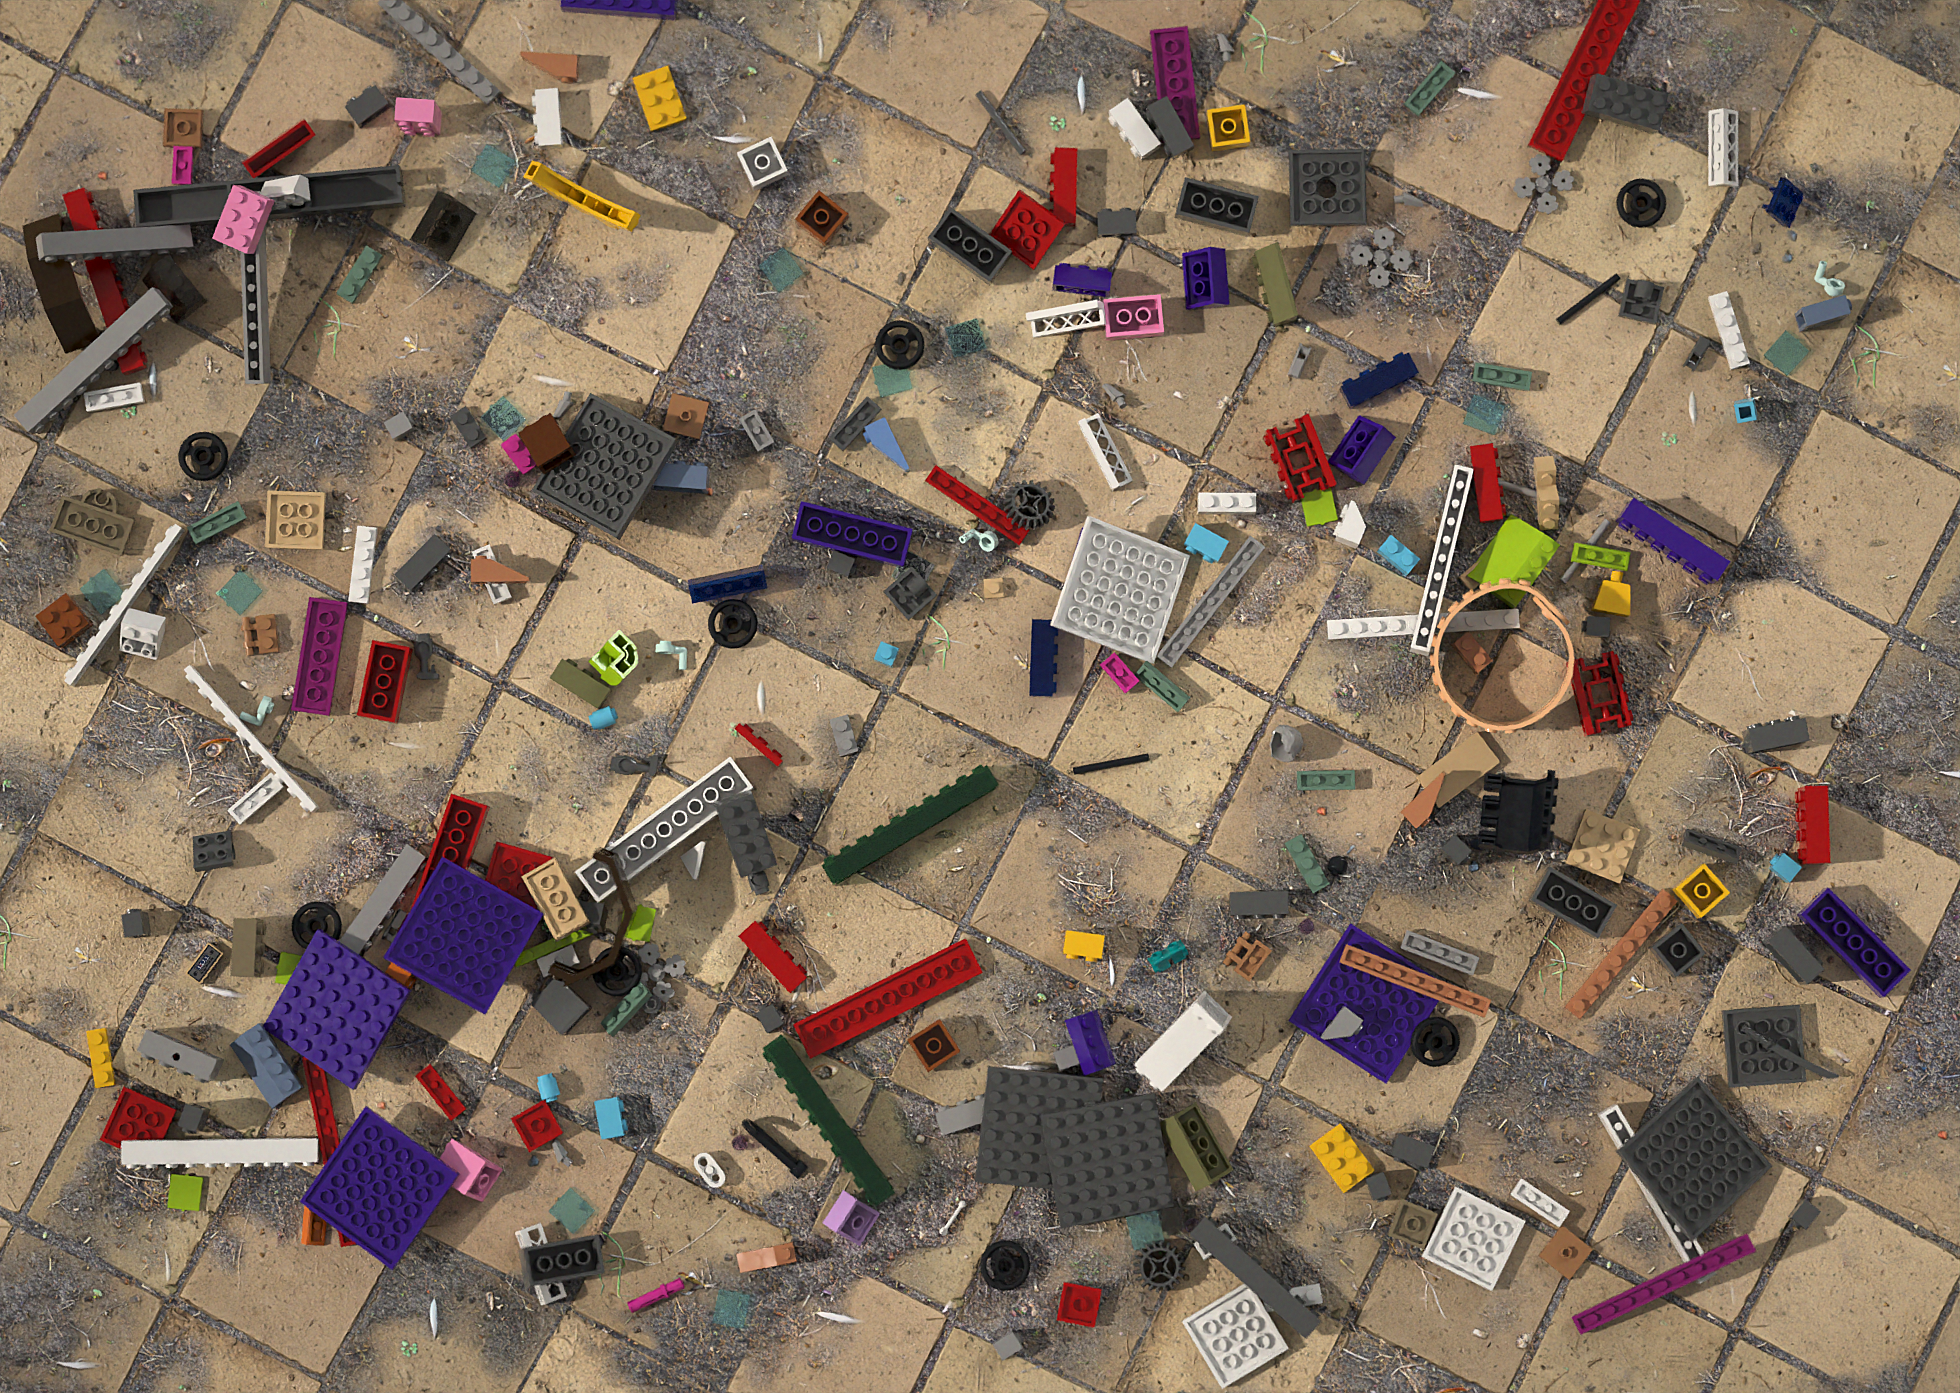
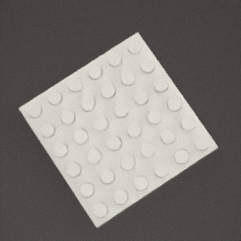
M1087 516L1050 626L1154 664L1190 555Z

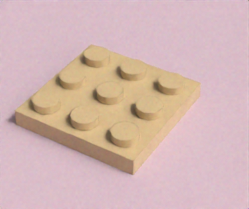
M267 491L265 548L323 550L326 493Z
M1585 809L1565 864L1620 884L1640 829Z

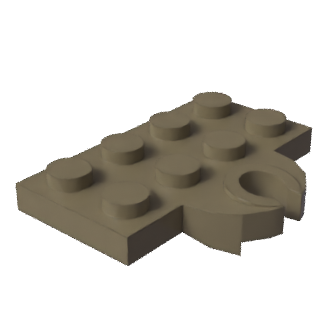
M99 488L87 491L81 501L62 495L49 530L50 532L120 556L124 555L136 520L118 514V502L112 493L107 492V501L104 504L98 503V497L103 489Z

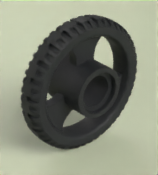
M1643 178L1634 179L1626 183L1619 191L1616 201L1617 211L1627 224L1638 228L1649 227L1657 223L1663 216L1666 209V197L1661 187L1655 182ZM1639 186L1651 188L1658 197L1652 199L1648 193L1640 192ZM1626 193L1631 194L1633 197L1630 203L1632 211L1626 213L1623 205ZM1638 199L1644 200L1645 203H1646V206H1645V207H1640V206H1638L1637 200H1638ZM1649 208L1657 210V213L1651 219L1639 221V214L1646 213Z
M902 320L893 321L883 326L877 334L875 341L878 358L883 364L896 370H904L914 366L921 359L925 346L920 330L914 324ZM898 327L908 329L906 335L897 334L890 337L887 333L891 329ZM897 341L905 343V347L900 350L896 349L894 345ZM911 341H918L916 354L912 359H907L905 354L909 351V343ZM883 345H889L891 351L897 355L895 362L889 360L884 355Z
M198 432L190 435L183 441L178 453V460L181 469L187 476L197 481H209L217 478L226 468L228 451L225 443L217 435L209 432ZM198 439L212 440V444L208 448L206 446H198L196 448L192 446V443ZM202 452H207V459L200 461L199 455ZM220 452V464L212 472L209 466L214 462V454ZM186 456H192L194 462L200 465L198 473L193 472L188 467L185 459Z
M738 599L724 600L717 604L709 615L708 629L710 635L715 642L725 648L735 649L743 647L754 638L757 632L758 620L756 613L744 601ZM733 607L743 608L749 614L750 620L742 621L737 614L733 613ZM722 611L725 614L723 619L724 628L716 632L715 619L717 614ZM731 619L738 621V626L734 629L728 627V621ZM741 630H745L748 633L740 641H728L729 634H737Z
M310 902L300 907L293 917L291 926L296 942L304 949H307L309 943L301 937V934L308 932L314 936L315 931H313L312 925L316 921L321 923V930L326 932L328 924L325 918L329 915L333 917L335 923L332 937L338 940L342 931V922L338 912L324 902ZM314 908L318 909L317 917H311L306 923L300 921L305 912Z
M612 947L602 951L596 957L594 963L609 956ZM623 947L619 959L613 965L606 967V972L598 971L592 975L596 986L605 994L624 996L629 994L639 984L642 976V965L633 951ZM625 956L632 960L635 967V975L628 974V967L623 963ZM616 966H619L621 974L616 977L613 974V970ZM610 979L624 981L626 987L614 990L607 987L606 982Z
M1426 1018L1415 1027L1412 1033V1052L1421 1063L1427 1066L1439 1067L1445 1065L1458 1052L1460 1045L1458 1031L1445 1018ZM1430 1025L1432 1031L1425 1034L1423 1043H1418L1421 1032ZM1444 1026L1447 1027L1452 1035V1045H1447V1038L1441 1034V1029ZM1438 1037V1044L1433 1046V1039ZM1428 1050L1436 1053L1442 1052L1444 1057L1431 1060L1424 1057Z
M1009 1240L997 1241L987 1247L981 1257V1274L987 1284L997 1290L1009 1291L1016 1289L1025 1282L1029 1275V1256L1025 1249L1016 1242ZM1000 1248H1013L1020 1254V1257L1013 1260L1010 1256H1002ZM988 1257L996 1260L995 1267L998 1275L993 1279L987 1271ZM1003 1260H1007L1011 1264L1010 1269L1007 1271L1000 1269L999 1265ZM1015 1268L1023 1270L1021 1276L1016 1281L1006 1284L1005 1277L1010 1275Z

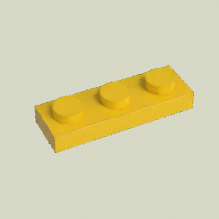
M107 1028L86 1031L95 1088L116 1085Z

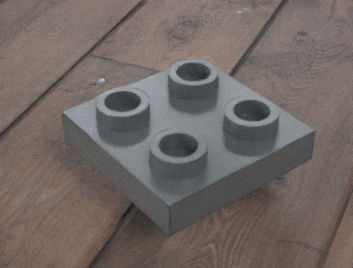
M1626 279L1618 317L1655 325L1664 287L1654 285V283L1645 280Z
M913 567L908 569L883 591L908 621L937 596Z
M231 830L193 836V864L195 872L234 866L235 849Z

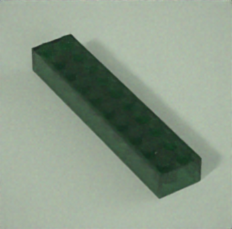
M982 764L972 770L973 774L966 777L964 774L955 780V785L951 787L949 784L939 790L940 794L935 797L931 794L922 800L923 804L917 807L915 804L906 809L907 814L902 817L899 814L889 820L890 824L884 827L882 824L873 829L874 833L867 837L865 834L856 840L857 844L851 847L848 844L840 849L841 853L834 857L832 854L823 860L824 864L821 866L834 886L838 885L998 788L999 784L988 766L983 767Z
M784 1035L778 1036L763 1047V1057L768 1063L772 1062L776 1068L773 1070L779 1079H785L787 1082L785 1087L791 1095L795 1093L798 1097L797 1104L802 1110L806 1109L810 1114L808 1119L813 1126H819L821 1129L819 1132L820 1136L825 1142L829 1140L832 1144L831 1151L836 1157L840 1156L844 1161L842 1166L847 1173L852 1172L855 1176L853 1181L859 1189L863 1187L867 1193L865 1198L870 1205L874 1203L878 1206L893 1195L896 1190Z

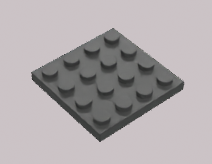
M1800 1005L1721 1010L1728 1088L1807 1082L1805 1068L1769 1048H1763L1760 1042L1741 1031L1743 1025L1746 1024L1763 1035V1037H1770L1772 1042L1804 1059Z

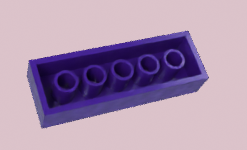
M561 0L560 7L563 12L676 21L677 0Z
M1635 498L1627 503L1616 520L1619 523L1618 527L1626 532L1629 530L1635 534L1634 537L1637 540L1648 542L1651 544V549L1658 553L1663 552L1667 555L1666 558L1675 564L1678 562L1683 566L1682 569L1689 574H1696L1699 576L1698 580L1706 585H1712L1717 582L1730 563L1729 560Z
M801 501L792 534V541L904 569L913 529Z
M1828 887L1823 888L1797 914L1879 998L1885 997L1911 971Z

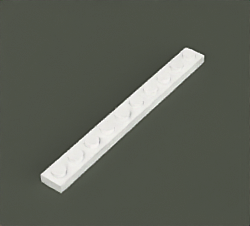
M175 524L167 529L163 542L160 541L155 546L153 556L146 559L141 573H137L134 576L131 587L122 593V600L118 605L115 604L112 607L110 617L107 621L104 620L100 624L98 634L91 637L87 643L88 648L86 651H82L78 655L74 668L71 667L65 674L67 678L64 681L75 687L121 622L128 608L133 605L185 531L183 528Z
M1519 610L1458 612L1451 619L1444 633L1520 628ZM1439 613L1434 634L1439 632L1437 625L1441 617L1444 616L1446 618L1448 613ZM1418 615L1327 620L1328 640L1414 635Z
M187 666L184 671L187 673L185 677L188 681L199 686L198 692L205 699L208 697L212 701L210 705L216 712L219 713L221 711L225 715L223 719L230 727L234 725L238 730L236 734L243 741L247 740L251 744L249 749L255 755L259 753L263 758L261 762L266 768H272L276 772L275 778L281 784L285 782L289 787L287 791L294 798L297 796L302 801L300 806L306 812L310 810L315 813L319 806L193 666Z

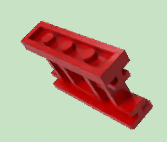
M1309 414L1294 419L1295 430L1280 435L1277 427L1266 430L1265 436H1263L1266 446H1270L1273 452L1270 454L1273 464H1277L1280 470L1277 471L1278 477L1286 485V489H1284L1288 500L1291 499L1292 503L1304 499L1301 489L1318 483L1322 492L1337 485ZM1300 424L1304 427L1311 448H1309L1307 441L1298 445L1296 443L1294 435L1303 431ZM1272 435L1275 436L1277 442L1287 438L1290 448L1281 452L1284 459H1281ZM1304 448L1310 465L1293 470L1287 454ZM1315 459L1317 460V463L1325 480V484L1323 483L1321 477L1311 480L1309 476L1308 470L1316 468ZM1286 470L1289 471L1291 477L1298 474L1302 476L1304 483L1295 487L1297 494L1294 492Z
M1614 651L1601 653L1602 663L1585 667L1583 658L1574 659L1571 685L1584 737L1601 733L1599 723L1616 720L1619 729L1631 726V721L1634 720L1632 711L1628 710L1627 707L1629 698L1627 692L1623 691L1622 684H1624L1623 674L1618 671L1617 666L1620 665L1618 655H1614ZM1607 658L1609 659L1614 684L1612 677L1601 679L1599 668L1609 666ZM1578 665L1581 672L1590 670L1592 672L1594 681L1584 683L1585 691ZM1607 682L1611 701L1594 704L1590 686ZM1616 696H1618L1624 721H1622L1621 714L1610 716L1608 705L1618 703ZM1587 702L1589 703L1590 710L1601 708L1603 718L1593 721L1594 728Z

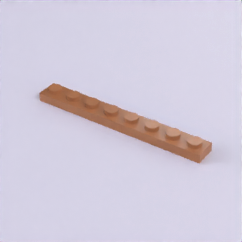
M1661 889L1564 1007L1575 1017L1581 1019L1673 908L1677 900L1664 889Z
M1347 944L1339 963L1483 1018H1485L1491 999Z

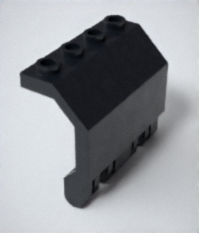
M1548 770L1547 778L1537 781L1510 779L1501 774H1485L1483 789L1488 792L1499 793V796H1483L1480 825L1496 829L1495 831H1480L1478 847L1497 852L1526 855L1547 850L1549 842L1553 843L1554 831H1550V827L1555 825L1556 813H1552V807H1556L1557 795H1553L1554 789H1558L1559 778H1555L1556 771Z

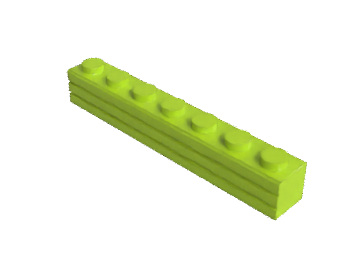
M579 930L558 942L554 938L523 951L515 966L518 968L594 934Z

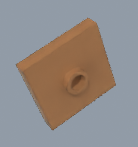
M165 108L163 146L202 148L203 109Z
M672 393L662 430L700 440L710 403Z
M1561 1225L1538 1256L1570 1280L1593 1249Z

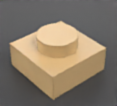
M1003 578L984 579L985 599L1004 598Z

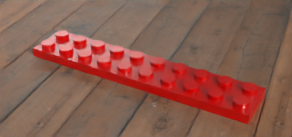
M1640 0L1597 1L1530 139L1529 147L1556 160L1563 161L1585 114H1582L1590 77L1597 73L1605 74Z
M965 938L794 1023L793 1026L811 1059L983 972Z

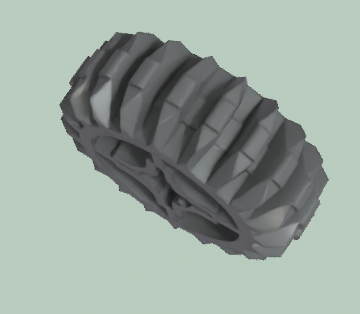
M1033 479L1030 480L1029 484L1026 480H1023L1021 484L1019 482L1015 483V487L1011 486L1009 488V492L1005 495L1006 499L1003 501L1005 505L1004 512H1009L1006 516L1007 519L1013 518L1011 523L1015 524L1017 522L1018 529L1022 525L1025 526V530H1028L1030 526L1033 531L1036 530L1037 526L1041 529L1044 524L1049 523V518L1053 516L1052 511H1054L1055 506L1052 505L1054 498H1050L1052 493L1045 492L1047 486L1041 488L1040 482L1034 485ZM1017 496L1020 497L1019 501L1021 504L1019 507L1015 505V498ZM1040 503H1042L1043 505L1042 514H1039L1038 512V506Z
M1163 1240L1159 1241V1246H1156V1242L1152 1241L1153 1247L1151 1248L1146 1243L1145 1247L1147 1250L1145 1252L1143 1249H1139V1252L1143 1255L1141 1257L1135 1255V1258L1140 1260V1262L1133 1263V1266L1139 1267L1138 1270H1134V1274H1141V1276L1137 1277V1281L1145 1280L1142 1283V1287L1150 1284L1148 1287L1149 1291H1152L1153 1286H1155L1156 1293H1159L1160 1287H1163V1291L1167 1292V1285L1173 1290V1281L1178 1285L1180 1284L1179 1280L1176 1279L1177 1276L1180 1278L1184 1277L1182 1273H1179V1270H1186V1267L1180 1266V1263H1184L1185 1259L1178 1260L1182 1252L1175 1254L1174 1252L1177 1250V1247L1174 1246L1172 1249H1169L1170 1242H1167L1164 1247ZM1158 1250L1167 1252L1161 1259H1155L1150 1255V1253ZM1171 1257L1175 1261L1174 1274L1166 1267ZM1145 1259L1152 1264V1270L1147 1277L1143 1270ZM1151 1260L1159 1263L1164 1261L1162 1266L1167 1273L1163 1270L1155 1272L1156 1266ZM1158 1274H1163L1169 1278L1165 1282L1151 1281Z

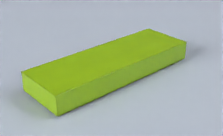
M1574 543L1571 562L1628 571L1631 552Z

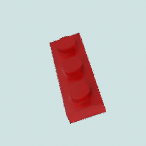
M739 723L735 727L738 733L778 768L782 765L783 761L781 758L783 756L776 749L771 751L766 747L768 742L761 736L757 739L752 734L754 730L746 723L744 725Z
M429 1064L415 1075L450 1121H453L467 1109L432 1064Z

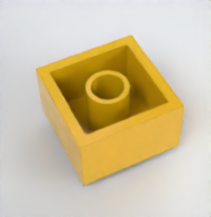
M1245 105L1207 110L1206 118L1211 152L1249 147L1250 136Z
M1705 863L1700 864L1672 889L1697 919L1702 918L1730 893Z
M1066 930L1063 954H1066L1067 959L1077 960L1078 956L1086 957L1085 961L1097 962V959H1102L1105 935Z

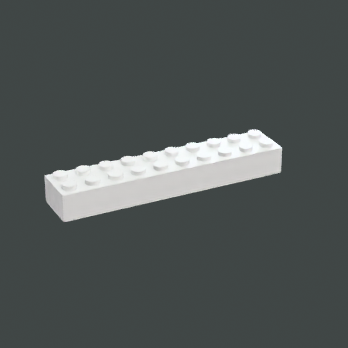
M729 757L606 849L618 854L629 882L716 818L718 814L714 802L749 789L752 791L754 787L734 760ZM591 859L575 871L597 903L603 902L617 891L611 870L603 862Z

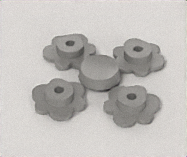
M1537 154L1535 158L1530 159L1529 165L1532 167L1531 172H1537L1540 177L1536 179L1535 184L1530 182L1528 177L1524 179L1517 178L1513 190L1522 199L1526 196L1530 197L1536 187L1537 191L1543 193L1537 199L1539 204L1537 206L1538 211L1551 214L1552 211L1558 208V203L1556 202V196H1551L1548 191L1552 185L1557 187L1558 191H1569L1572 188L1574 178L1570 176L1568 170H1563L1562 172H1556L1555 178L1551 182L1550 178L1543 176L1551 168L1549 165L1550 158Z
M1386 227L1374 232L1375 239L1373 242L1381 250H1377L1373 255L1369 252L1368 246L1356 245L1351 253V257L1354 258L1353 263L1357 266L1361 264L1366 266L1368 261L1373 258L1374 263L1378 267L1370 271L1371 276L1368 281L1371 285H1375L1376 288L1389 284L1388 277L1390 274L1382 267L1387 265L1389 261L1394 264V269L1398 270L1400 268L1402 271H1406L1409 268V264L1412 263V259L1409 258L1410 253L1407 250L1402 252L1396 250L1395 255L1391 257L1384 250L1387 246L1393 245L1395 237L1394 232L1388 231Z
M646 943L643 946L644 948L639 949L638 954L642 957L641 961L643 963L648 962L652 966L649 968L648 974L642 973L640 982L647 986L646 981L649 978L653 981H658L652 992L661 1001L668 1002L675 992L671 989L670 983L665 984L661 980L664 978L665 972L670 973L672 977L677 976V974L683 975L686 962L681 960L679 955H673L672 958L666 959L667 964L663 968L661 965L655 964L657 959L660 958L658 945ZM629 971L628 974L635 975V971Z

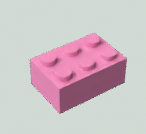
M396 97L394 120L401 131L405 132V135L415 136L416 133H423V136L435 137V134L440 135L442 112L435 100Z
M233 185L212 239L246 254H254L275 200L241 185Z
M1161 294L1103 299L1106 319V341L1163 336Z

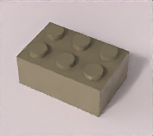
M234 918L231 976L260 978L261 974L264 973V962H261V957L265 953V943H262V938L266 934V924H263V920Z

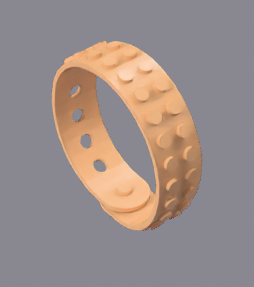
M1500 578L1497 583L1491 584L1488 581L1480 584V589L1476 591L1469 590L1463 594L1462 597L1464 599L1459 603L1455 601L1448 608V615L1446 618L1442 616L1437 625V628H1439L1438 635L1434 634L1431 647H1435L1434 653H1430V666H1434L1435 673H1432V678L1435 686L1439 685L1441 699L1444 703L1448 702L1452 706L1451 711L1456 716H1463L1467 719L1469 725L1475 728L1478 726L1484 727L1487 732L1496 733L1497 730H1505V733L1517 732L1518 728L1525 727L1539 720L1562 699L1573 675V646L1568 631L1563 624L1564 622L1568 625L1570 621L1542 592L1531 586L1530 581L1519 579L1518 582L1511 581V578ZM1516 588L1535 595L1532 599L1542 609V614L1548 620L1552 619L1562 631L1569 651L1568 669L1558 692L1541 709L1522 719L1496 722L1483 719L1469 712L1453 698L1441 675L1439 647L1449 622L1465 605L1491 591Z

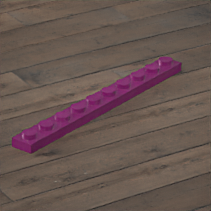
M1745 1233L1573 1315L1572 1319L1581 1335L1755 1252L1756 1248L1748 1233Z

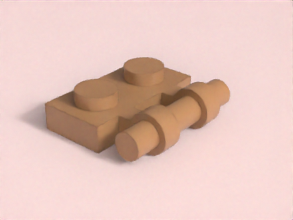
M275 614L255 616L256 624H250V617L242 618L243 625H241V630L244 632L245 642H243V648L246 649V656L254 655L253 648L259 647L260 655L279 652ZM257 630L258 641H252L251 631Z
M1245 931L1241 937H1238L1233 949L1227 952V957L1223 963L1229 967L1233 961L1236 962L1238 965L1234 971L1249 982L1272 950L1257 939L1252 945L1249 944L1247 941L1251 935ZM1244 947L1248 951L1241 959L1237 955Z

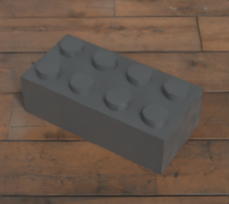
M1597 73L1590 77L1582 114L1653 134L1660 130L1669 94Z
M1185 177L1175 218L1248 237L1259 196Z
M951 207L928 236V242L989 286L1012 256L1010 249Z
M750 789L714 802L740 877L743 878L776 866L775 856Z
M1552 867L1546 868L1528 900L1594 939H1599L1617 907L1615 903Z
M598 1234L518 1249L525 1288L605 1273Z

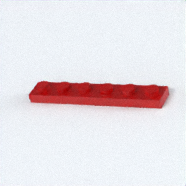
M935 465L925 479L926 483L1020 546L1029 533L1030 529L1025 530L1023 525L1018 529V523L1012 524L1013 518L1007 519V513L937 465Z

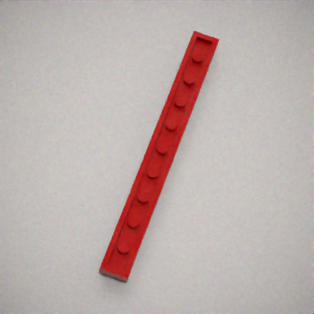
M302 1057L325 1166L340 1144L326 1071L307 1058ZM338 1231L341 1247L356 1244Z

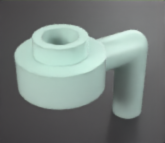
M1820 261L1814 278L1815 281L1825 286L1824 289L1828 295L1833 297L1842 295L1845 284L1835 278L1827 279L1823 277L1827 262Z
M971 529L959 538L961 543H965L974 537L985 551H992L999 543L996 534L991 531H986L982 534L975 529Z
M660 641V644H656L655 653L680 654L679 670L687 669V648L671 645V641Z
M268 696L263 697L257 711V717L242 711L239 718L256 726H261L267 713L270 714L274 707L272 698Z

